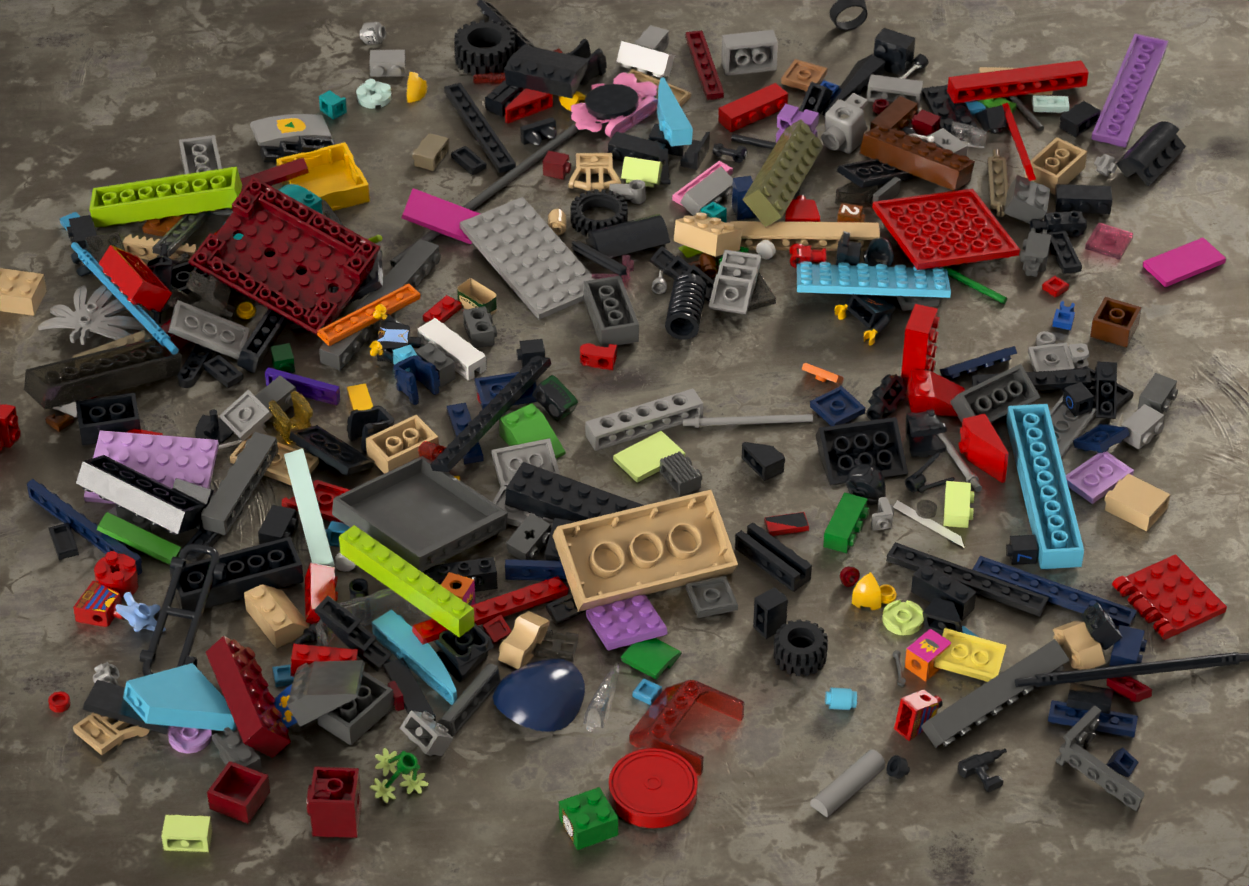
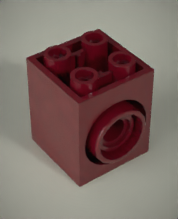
M314 767L312 784H309L307 792V814L311 816L312 836L357 838L362 807L359 768Z

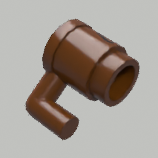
M703 253L700 255L699 260L688 263L691 266L694 264L698 268L701 267V271L711 279H714L716 274H718L717 256Z

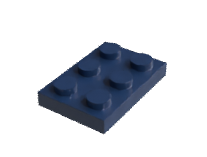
M519 372L474 378L482 410ZM536 382L512 406L538 402L532 396L537 387Z

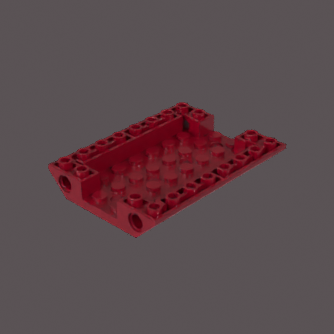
M252 177L232 203L233 213L216 235L210 233L188 262L317 335L318 330L337 319L370 274L380 246L261 180ZM238 233L244 235L243 238L239 240L233 238L234 235ZM268 251L275 252L273 257L265 256ZM299 269L307 270L304 275L297 274V271ZM336 286L339 288V290L335 293L329 292V288Z

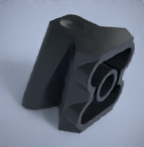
M475 623L474 627L461 637H458L450 630H445L440 633L439 639L435 641L441 648L436 654L447 671L458 682L465 680L488 657V650L494 647L490 637Z

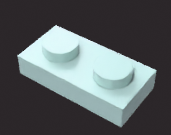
M1033 95V112L1062 113L1069 111L1068 96Z

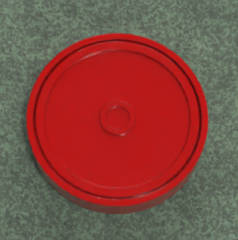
M647 748L631 752L622 757L610 772L609 800L611 806L622 819L633 825L644 828H663L674 825L690 814L697 801L698 780L696 772L685 758L672 751Z

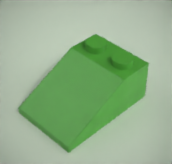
M533 403L499 419L500 437L509 446L550 438L555 458L566 454L545 416Z

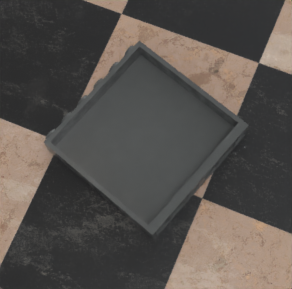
M423 456L335 497L332 509L334 517L350 528L355 525L421 572L506 530L508 512L449 473L433 471L430 465L432 462Z

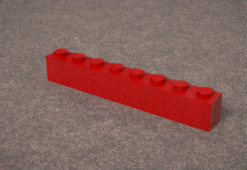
M1078 60L953 76L948 79L947 93L953 103H962L1086 87L1089 71L1083 62Z

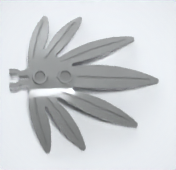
M105 285L100 286L92 294L87 304L86 286H80L74 293L75 312L65 305H55L50 308V313L57 317L48 319L38 326L39 331L52 328H73L75 330L70 334V341L75 343L80 338L81 345H85L86 338L92 337L94 333L118 340L131 335L120 328L147 330L136 318L129 316L109 317L127 308L118 299L107 304L114 295Z

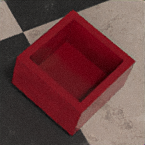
M229 761L207 791L209 809L248 824L270 794L269 777L267 774Z

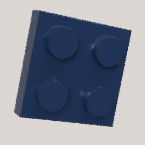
M842 386L810 401V407L830 426L845 424L865 414L866 409Z
M1100 424L1073 440L1074 448L1103 453L1108 451L1109 447L1114 444L1121 443L1130 434L1128 428Z

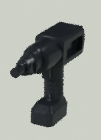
M1007 750L988 751L958 762V773L964 778L977 773L988 793L1002 787L1004 780L1000 776L990 778L986 772L989 770L987 766L992 764L994 760L1002 756Z

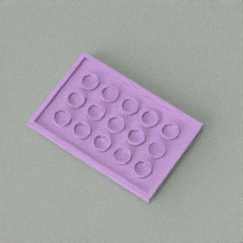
M100 431L93 458L105 455L170 488H173L175 478L210 488L219 442L213 439ZM85 491L84 493L85 502L116 504L112 501L101 499L94 492Z

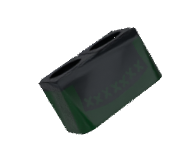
M554 375L549 376L538 384L532 394L557 422L573 412L578 405L576 397Z

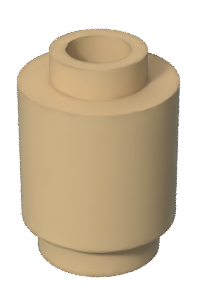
M553 209L548 215V226L557 236L564 234L566 231V215L561 209Z

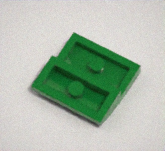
M652 638L632 644L621 656V660L657 680L666 668L670 669L682 653L663 641Z

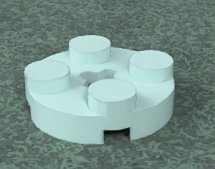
M374 79L366 80L356 90L358 103L366 108L372 109L375 108V105L386 106L392 99L391 86L377 82Z

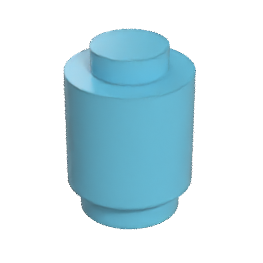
M831 687L830 691L825 693V704L829 705V709L851 710V708H856L857 691H852L849 688Z

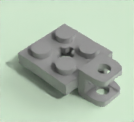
M1067 342L1028 347V354L1034 372L1083 369L1085 366L1089 367L1087 361L1089 350L1087 345L1083 343L1069 344V349Z

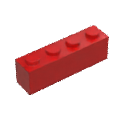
M774 83L719 107L718 122L728 131L734 132L781 111L784 105L788 104V93L778 84Z

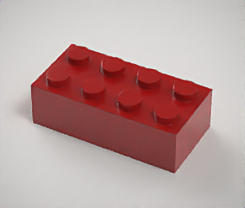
M110 245L98 263L104 269L103 273L112 278L111 282L120 287L119 291L128 296V301L135 305L139 303L149 311L153 309L160 312L172 294L140 257Z
M919 304L914 305L905 328L901 377L905 380L906 387L911 369L932 372L935 370L936 361L933 358L936 357L937 346H935V343H937L939 332L936 329H938L940 324V317H937L938 308Z

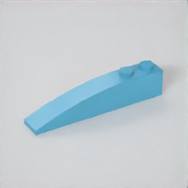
M660 78L657 103L660 130L663 131L664 137L668 140L670 146L692 145L693 128L665 78Z
M392 609L372 621V633L377 637L376 640L398 659L404 658L408 667L448 703L453 705L457 700L456 688L447 669L433 648L428 643L422 645L412 632V627L405 622L401 615H397Z

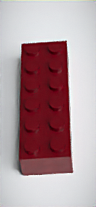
M223 636L206 651L208 660L243 743L273 758L291 742L288 735L289 731L281 720L282 715L274 705L275 698L269 692V685L262 676V669L255 660L256 655L254 651L249 647H243L234 639L231 640Z

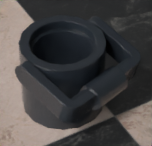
M843 231L838 242L836 265L839 263H849L852 266H857L860 263L861 242L849 241V232Z

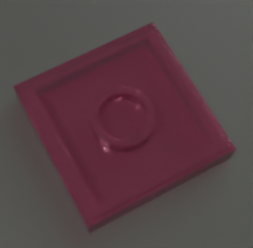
M1098 223L1086 242L1085 249L1120 260L1133 239V233Z

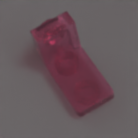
M623 255L622 265L627 267V274L621 276L623 283H626V279H630V271H634V260H630V255ZM592 274V278L595 279L619 276L617 274Z

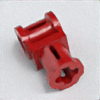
M798 243L793 244L789 248L791 255L789 262L794 268H797V264H801L803 261L812 263L826 262V248L811 250V246H804Z

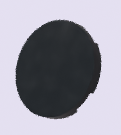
M621 84L599 86L591 90L585 98V106L588 109V113L594 117L606 120L622 115L626 117L632 114L639 104L637 92Z

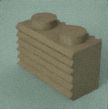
M428 133L427 137L421 140L419 148H415L413 151L414 165L433 172L449 151V138Z

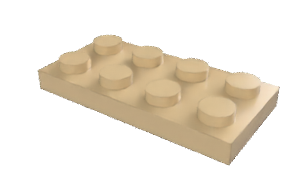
M251 434L244 442L242 441V443L230 455V463L234 464L236 462L238 454L243 451V449L245 448L246 441L250 439L253 434ZM277 442L278 453L264 476L292 486L284 454L296 451L297 449ZM305 453L311 474L319 464V457Z

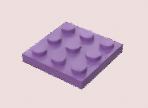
M638 595L630 599L615 601L611 604L596 606L586 610L587 619L607 651L667 635L666 625L646 595Z

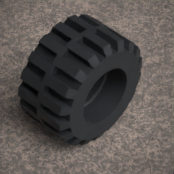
M801 619L796 622L788 621V624L781 625V629H777L774 638V659L776 665H780V669L782 671L786 670L788 674H796L795 676H800V674L808 676L809 673H816L817 669L821 670L823 664L826 663L828 636L824 633V629L822 627L818 628L816 623L812 624L808 620L801 621Z

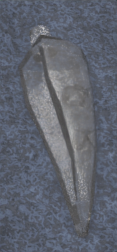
M616 663L605 676L584 714L583 724H587L586 729L590 732L594 731L595 727L604 728L617 685L619 663Z

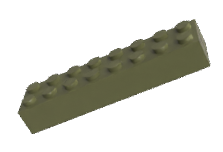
M802 119L784 130L743 198V201L765 227L783 217L823 148L820 139L815 137L809 126Z

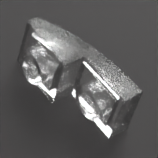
M952 122V135L961 141L967 142L969 147L985 148L986 131L972 125Z

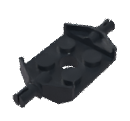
M161 244L160 255L148 261L147 266L171 291L173 264L178 265L179 262L168 258L169 245ZM169 297L160 312L152 309L151 312L154 313L153 320L158 325L161 324V314L175 302V299Z

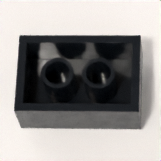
M135 393L75 401L82 445L97 443L100 431L126 433L132 429L141 430Z

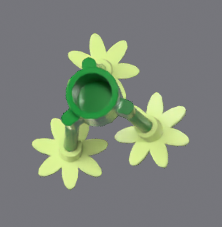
M384 748L383 756L375 755V758L380 761L375 766V769L383 768V776H387L389 770L393 773V776L388 781L384 779L382 783L378 779H374L375 785H371L370 789L376 792L374 796L376 799L382 796L384 803H388L389 799H396L394 794L391 793L395 791V787L391 785L400 774L406 780L401 782L400 786L408 787L407 794H411L414 789L418 794H421V787L429 785L428 782L422 780L425 777V773L417 775L420 765L417 764V758L413 754L402 751L397 755V751H393L389 755L388 750Z

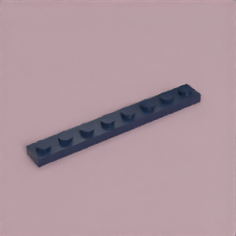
M34 479L27 482L29 498L63 523H69L72 530L103 553L115 551L118 554H125L133 558L136 562L137 575L142 573V560L137 553H133L125 544L119 543L114 538L98 531L96 523L89 521L83 513L77 512L69 503L62 501L57 494L47 490L43 484H39Z
M982 556L979 557L972 569L1049 597L1048 602L1082 614L1086 608L1098 603L1113 619L1116 626L1130 627L1136 617L1137 610Z

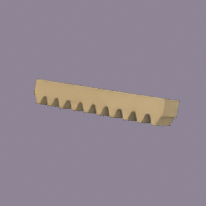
M129 234L123 241L124 251L136 255L140 259L152 260L159 255L152 253V247L160 239L153 241V238L146 240V237L139 239V236L132 238V235ZM188 243L181 245L168 258L179 262V264L188 262L197 251L196 244H193L191 247Z

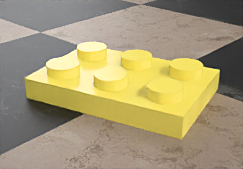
M944 628L942 636L951 642V646L935 659L933 667L986 682L998 676L1006 645Z

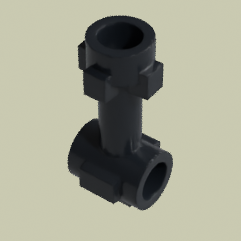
M718 143L714 144L713 154L719 157L722 154L733 156L735 162L741 163L747 157V149L744 146H738L736 150L725 148L723 144Z

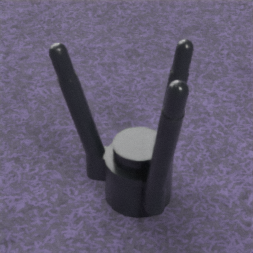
M939 452L917 472L905 479V485L909 491L923 493L928 489L946 484V481L955 480L954 477L925 485L926 478L922 472L940 456Z

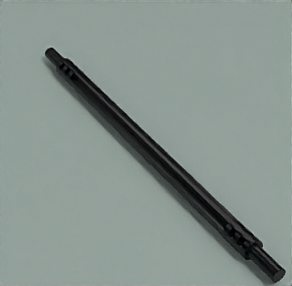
M1238 652L1035 674L1034 677L1015 679V686L1036 685V687L1116 677L1238 665L1240 662L1249 661V653L1238 654Z

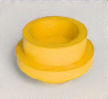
M243 302L237 308V316L242 319H250L256 314V309L250 302Z
M884 584L879 587L882 598L881 603L889 604L896 600L897 593L893 586Z

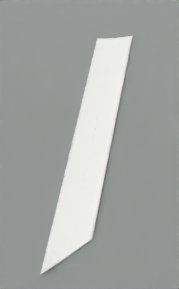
M898 500L894 504L893 508L964 548L962 538L958 534Z

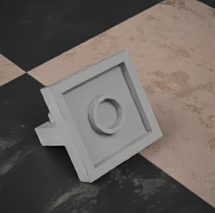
M249 390L219 415L222 421L243 442L254 432L268 435L264 430L266 428L264 423L273 416Z

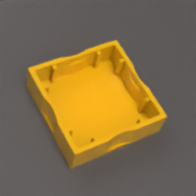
M346 142L323 147L312 152L276 159L277 166L304 158L309 173L281 183L283 186L288 184L299 185L322 199L323 213L370 202L369 184L361 170L356 166L354 157Z

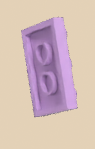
M1106 451L1096 454L1065 476L1068 487L1093 504L1105 496L1109 490L1112 491L1117 482L1127 474L1133 476L1134 470Z

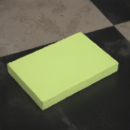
M659 431L613 455V460L638 483L660 471L661 458L664 459V457L674 455L679 451L685 456V452L662 431Z

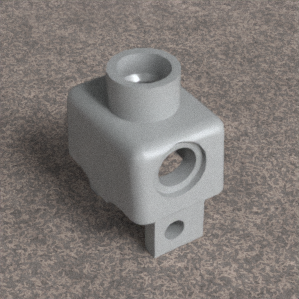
M853 93L846 101L837 100L826 112L825 132L822 134L821 139L828 149H838L850 154L862 143L864 132L867 130L862 109L868 104V99ZM846 114L850 117L842 119L840 118V115Z

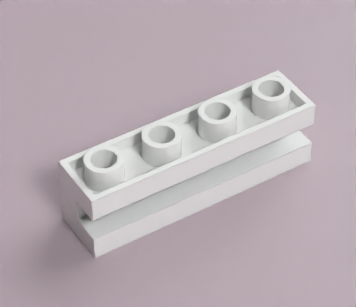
M436 318L417 328L418 337H421V345L424 346L430 342L435 347L440 348L445 355L454 360L455 371L468 381L475 377L474 370L480 374L486 371L485 354L477 350L471 343L465 341Z

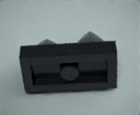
M551 117L521 126V142L523 145L531 143L540 146L542 139H554L557 135L555 119Z

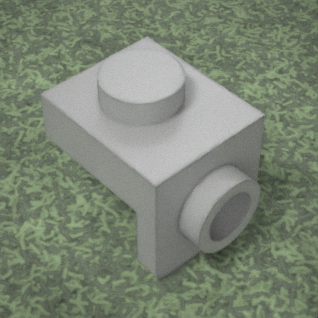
M887 497L879 498L878 513L872 514L871 528L873 531L892 528L894 508L892 504H889Z

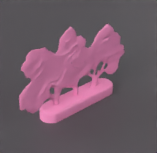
M620 73L613 79V84L628 86L638 94L639 104L632 114L623 117V115L618 116L615 119L611 117V120H599L588 113L585 103H579L571 106L572 120L576 122L575 126L579 130L588 129L591 132L600 131L602 123L609 122L605 128V134L612 138L616 132H626L656 111L658 99L654 98V96L657 95L656 89L658 86L650 81L637 83V78L634 74ZM594 84L591 85V88L593 90L605 84Z

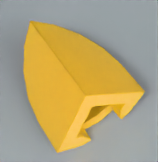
M409 72L407 103L419 101L427 93L428 85L426 80H423L414 72Z
M578 91L575 92L572 99L559 96L561 105L571 111L572 105L585 103L586 95Z
M870 572L855 586L852 594V604L857 608L863 606L876 610L881 608V591L875 577Z

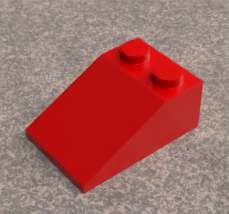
M911 369L907 383L911 413L926 412V410L934 409L936 415L958 416L950 401L959 393L965 391V388L932 371Z
M986 414L963 418L962 427L960 428L961 441L958 443L960 452L965 455L967 461L999 482L1004 483L1006 481L1009 453Z

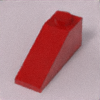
M525 88L505 108L506 123H512L553 107V94Z

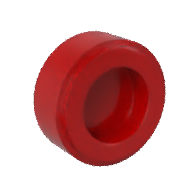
M58 691L51 694L48 698L49 708L53 712H64L71 705L70 697L66 692Z

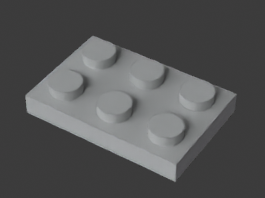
M550 438L491 451L500 487L502 485L508 486L522 462L560 475Z

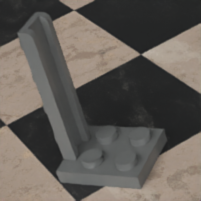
M1094 705L1064 735L1066 742L1060 746L1059 752H1061V755L1055 762L1062 767L1068 762L1073 768L1078 769L1090 780L1099 784L1126 806L1137 811L1145 795L1144 792L1083 749L1085 743L1089 744L1096 735L1094 730L1101 721L1099 716L1102 710Z

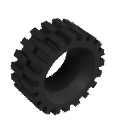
M480 20V23L472 21L471 25L465 24L463 29L459 28L457 30L458 33L454 35L455 63L458 65V68L460 70L464 69L466 74L471 72L472 76L475 77L477 74H481V77L489 74L490 77H494L495 73L503 74V70L510 57L515 53V34L513 30H509L507 25L502 26V23L499 21L495 24L494 20H489V22ZM479 46H492L491 48H477Z

